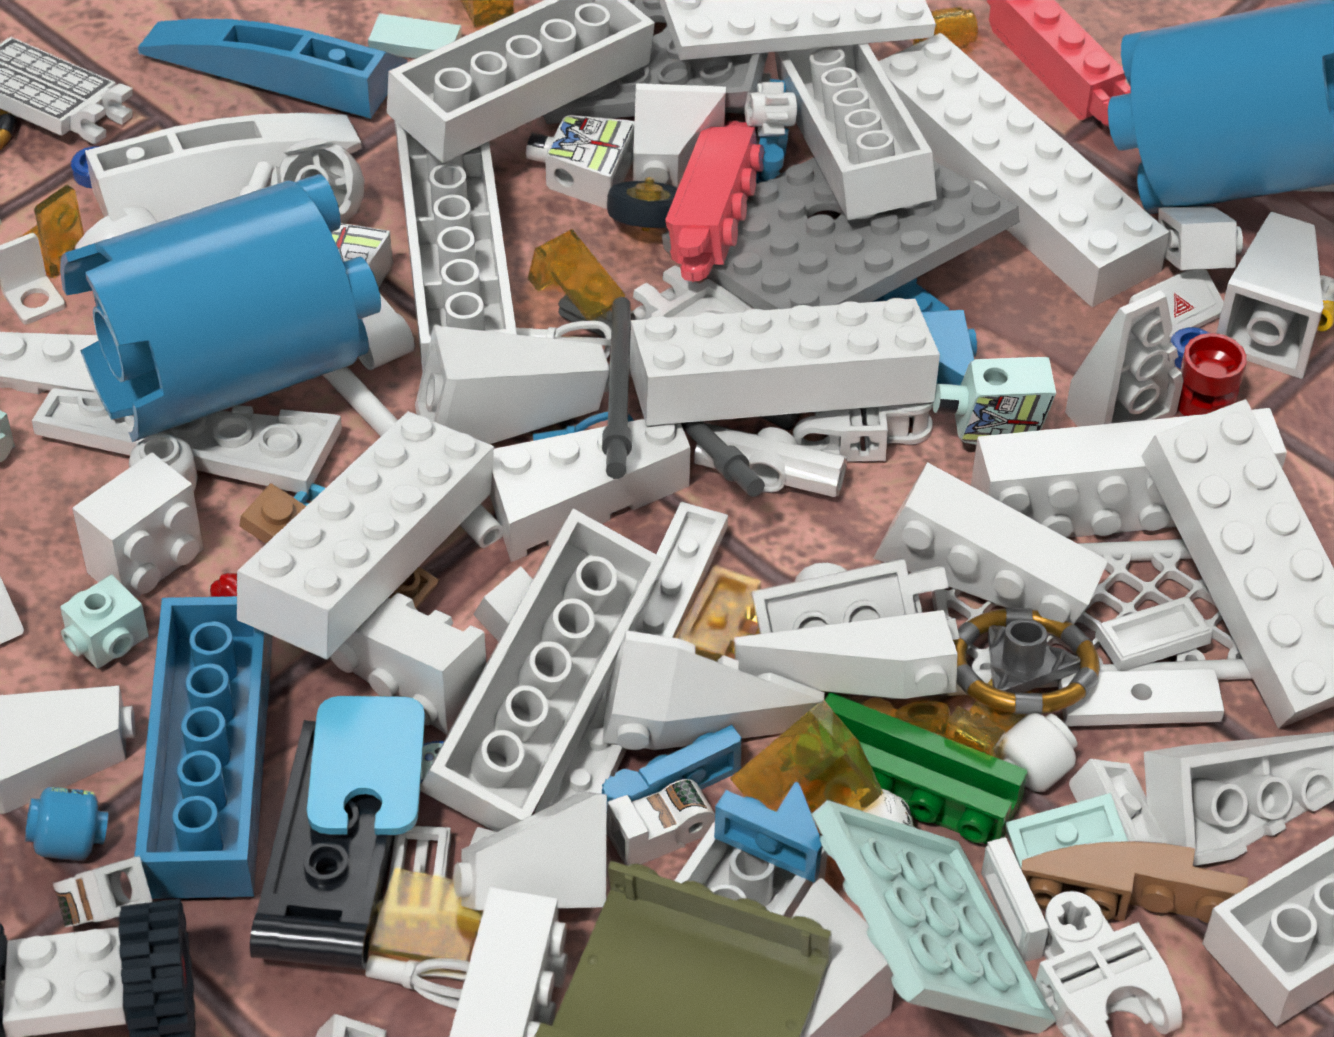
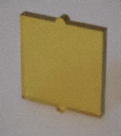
M395 868L385 899L377 904L379 917L369 944L370 951L420 961L434 958L468 961L484 910H473L461 906V897L455 895L453 879Z

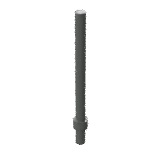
M618 297L612 303L608 426L605 427L602 433V451L606 455V474L613 479L622 478L626 474L627 456L632 450V432L628 427L631 303L625 297Z
M703 421L681 423L683 429L714 460V467L726 480L735 481L752 497L762 493L765 487L764 481L749 467L748 458L737 447L728 446Z

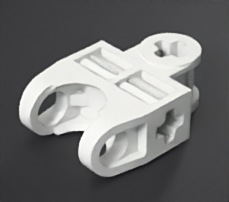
M933 402L862 408V414L861 408L815 412V416L800 420L793 429V436L798 445L847 456V462L886 461L887 443L914 445L929 438L933 427L929 410L933 407ZM909 418H912L913 421L912 433H908ZM810 433L828 435L820 441H808L803 438ZM864 436L865 451H861L860 437Z
M1069 891L1060 893L1051 899L1045 913V921L1049 927L1043 952L1046 960L1040 962L1035 983L1055 1017V1024L1065 1037H1112L1106 1021L1109 1019L1108 1014L1117 1011L1130 1012L1138 1016L1145 1024L1151 1023L1161 1034H1167L1179 1029L1182 1025V1009L1177 990L1165 962L1139 922L1114 932L1103 916L1098 904L1089 896L1080 892Z

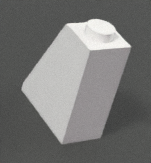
M119 686L0 695V814H6L30 803L31 798L39 799L42 791L48 787L64 788L126 760V738H135V716L133 706H124Z
M579 792L463 848L462 863L455 864L453 873L454 891L457 897H461V906L473 910H484L489 889L496 888L558 899V908L603 907L606 901L607 794Z

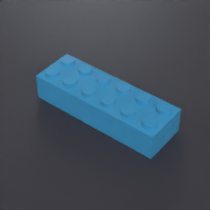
M237 596L162 598L134 856H140L152 899L254 897L273 636L237 620Z

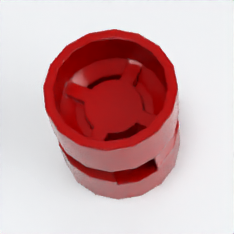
M1207 333L1192 338L1185 346L1180 371L1182 373L1183 385L1177 408L1184 416L1208 414L1237 403L1247 355L1243 347L1236 340L1222 334Z

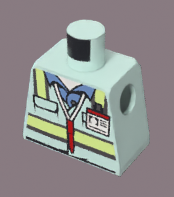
M1049 357L975 359L969 363L961 385L936 384L935 400L932 403L933 411L935 413L955 414L958 438L965 443L977 445L978 436L1039 431L1042 429L1056 395Z

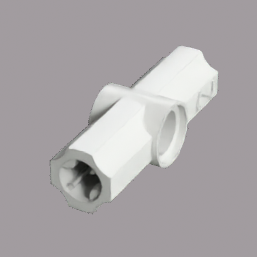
M706 423L728 446L737 447L748 458L749 467L765 483L762 492H777L786 485L832 497L839 496L847 468V456L798 445L793 435L780 428H764L755 435ZM697 443L694 464L715 468L714 460Z

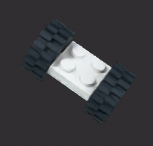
M181 899L123 905L120 907L121 911H119L120 925L114 928L91 929L88 931L34 936L7 941V937L4 935V927L0 924V1037H26L126 1024V1021L128 1030H130V1037H195L196 1021L194 1015L195 1001L191 969L192 961L189 951V937L186 930V918Z

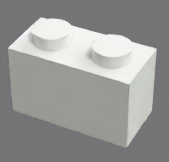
M1212 205L1159 208L1158 222L1170 232L1164 257L1180 270L1236 268V254H1240L1243 247L1242 230L1240 226H1237V221Z

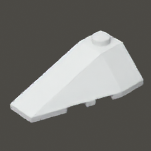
M1161 290L1119 308L1071 379L1065 413L1078 427L1162 419L1176 415L1183 378L1182 373L1175 366L1174 360L1178 358L1177 348L1170 341L1169 335L1173 327L1167 297Z
M944 610L734 637L735 659L739 661L738 670L754 676L773 673L822 692L887 699H907L956 692L957 651Z
M626 630L607 686L602 742L619 744L621 747L630 750L643 748L659 750L689 746L701 735L709 732L716 733L730 725H733L741 738L809 730L811 724L815 723L824 703L825 692L773 673L754 676L738 670V660L725 655L719 658L718 662L695 654V644L682 639Z
M1334 732L1194 744L1144 752L1147 805L1169 844L1195 848L1193 866L1234 859L1248 851L1246 846L1265 835L1274 836L1286 829L1285 823L1308 810L1316 811L1334 801Z

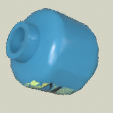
M48 787L42 791L39 799H30L25 841L33 842L35 852L42 857L77 861L85 860L91 854L93 843L104 844L108 812L98 811V800L93 792Z

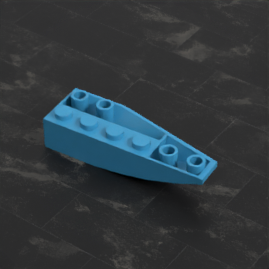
M235 19L158 21L138 46L139 54L370 119L388 95V72L407 63V59L312 31L272 23Z

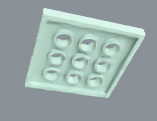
M829 800L812 813L822 833L820 842L828 855L836 861L845 879L843 882L844 890L849 898L859 906L869 926L867 929L868 937L872 944L883 953L893 973L892 984L905 1001L910 1004L1037 1034L1042 1033L1056 1022L1055 1017L958 841Z

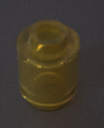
M960 6L930 11L936 23L933 36L942 33L959 49L966 48L969 43L977 40L978 24L976 16L971 9H963ZM928 38L913 39V42L917 44Z

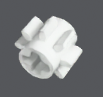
M783 82L758 83L757 92H749L747 94L745 103L746 123L748 126H758V136L784 135V126H794L797 116L796 97L793 92H784Z

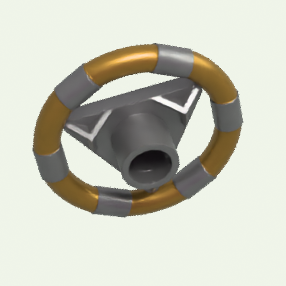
M1005 608L980 614L963 623L958 629L960 639L953 640L957 651L956 683L968 696L1001 711L1014 714H1044L1059 711L1084 699L1098 680L1100 664L1093 642L1076 625L1067 620L1062 623L1043 618L1038 610ZM988 632L993 687L985 683L969 667L966 661L968 649L980 635ZM1047 633L1060 638L1077 656L1064 649L1046 645ZM1077 673L1071 682L1060 690L1045 694L1024 693Z

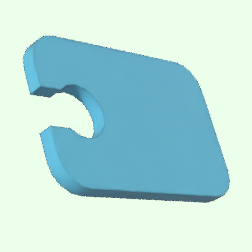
M336 696L325 700L319 706L316 717L307 802L308 822L312 829L323 834L347 835L349 820L348 814L344 810L345 805L352 797L361 794L373 795L382 803L381 809L375 816V835L404 834L415 826L419 813L425 730L424 707L419 701L414 698L399 696Z

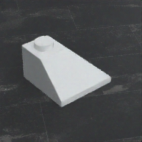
M636 83L633 181H651L679 187L700 132L710 127H724L726 87Z

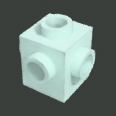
M112 574L89 589L77 593L68 602L60 606L65 628L61 630V636L65 644L75 656L79 657L83 654L97 669L114 658L125 655L133 646L149 637L142 604Z

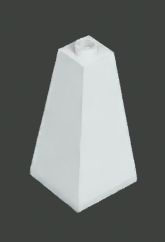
M1270 212L1228 282L1216 334H1222L1236 340L1243 347L1247 355L1246 361L1303 379L1323 310L1315 225Z
M434 325L415 402L416 414L460 433L468 434L485 443L492 444L599 410L603 393L609 392L610 364L607 363L602 344Z
M822 878L811 886L792 916L808 917L818 922L824 929L832 931L831 959L801 1037H861L891 1015L894 986L892 984L893 973L883 953L870 941L867 934L869 927L867 922Z

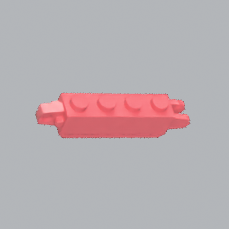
M987 0L990 5L989 23L992 32L1079 120L1094 116L1104 126H1109L1108 104L1111 97L1131 93V87L1125 82L1126 77L1123 67L1055 0Z
M728 121L725 127H710L700 132L665 219L671 243V259L678 264H682V278L692 281V283L707 278L713 265H724L730 246H736L739 221L746 219L748 196H754L756 174L763 171L764 147L762 144H757L755 126H748L746 121Z

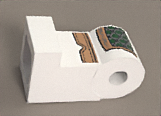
M690 779L676 781L658 793L632 802L628 795L607 802L606 833L623 863L627 866L630 864H644L685 847V844L704 837L715 821L713 809L697 783Z
M140 856L79 873L75 877L53 883L65 927L91 921L109 920L119 916L120 907L123 905L152 902ZM121 872L127 875L131 883V899L127 898L122 890L120 883Z

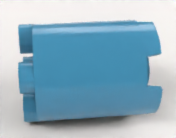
M1334 0L1299 1L1123 36L1121 42V61L1126 80L1131 86V93L1111 97L1108 104V123L1112 140L1118 150L1139 149L1142 162L1138 167V190L1142 205L1147 213H1159V208L1202 206L1334 185Z
M317 174L296 182L291 180L284 181L71 250L62 255L60 272L62 288L66 296L93 291L96 306L93 308V321L98 341L80 350L82 358L110 419L134 415L133 430L129 432L132 442L350 366L355 363L357 357L368 353L369 341L362 318L380 312L381 297L371 268L362 257L342 261L331 232L340 229L339 207L334 192L323 175Z

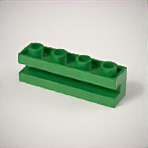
M829 692L821 707L819 725L812 723L803 739L801 770L811 773L820 781L833 782L858 793L868 789H885L901 797L908 804L911 816L926 823L932 822L955 831L971 842L988 844L990 841L1004 838L1007 832L1006 822L1013 820L1022 802L1028 770Z

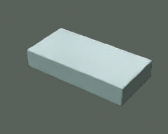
M379 13L368 39V47L400 57L417 59L462 38L461 25Z

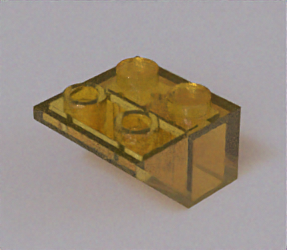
M824 700L809 710L730 778L745 797L757 799L768 809L777 812L795 782H798L802 789L811 815L827 800L863 811L884 794L859 741ZM815 822V825H816V828H817V830H818V833H819V835L821 836L822 833H821V831L819 830V828H818V826H817V824H816V822Z

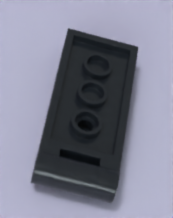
M304 720L257 913L251 928L250 956L259 959L364 970L368 961L370 946H372L395 835H375V816L381 809L382 803L378 798L369 794L356 795L346 803L344 810L347 812L349 820L347 835L323 834L312 829L308 822L307 802L316 722Z

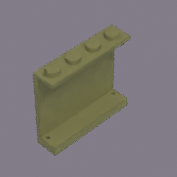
M611 861L608 866L611 890L552 1026L540 1023L534 1037H801L831 959L832 931L824 929L818 922L808 917L794 916L789 918L770 912L765 906L751 899L740 898L733 900L714 894L708 887L695 881L680 883L661 877L651 868L641 864H630L627 866Z

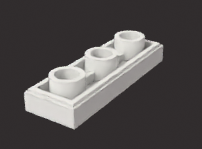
M1215 669L1099 672L1097 683L1088 695L1072 706L1062 709L1066 726L1221 722L1224 707ZM1077 673L1059 679V690L1066 687Z

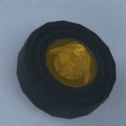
M646 177L645 181H629L615 184L609 189L607 195V212L616 221L641 227L642 231H650V228H667L665 219L678 188L654 182L653 177Z

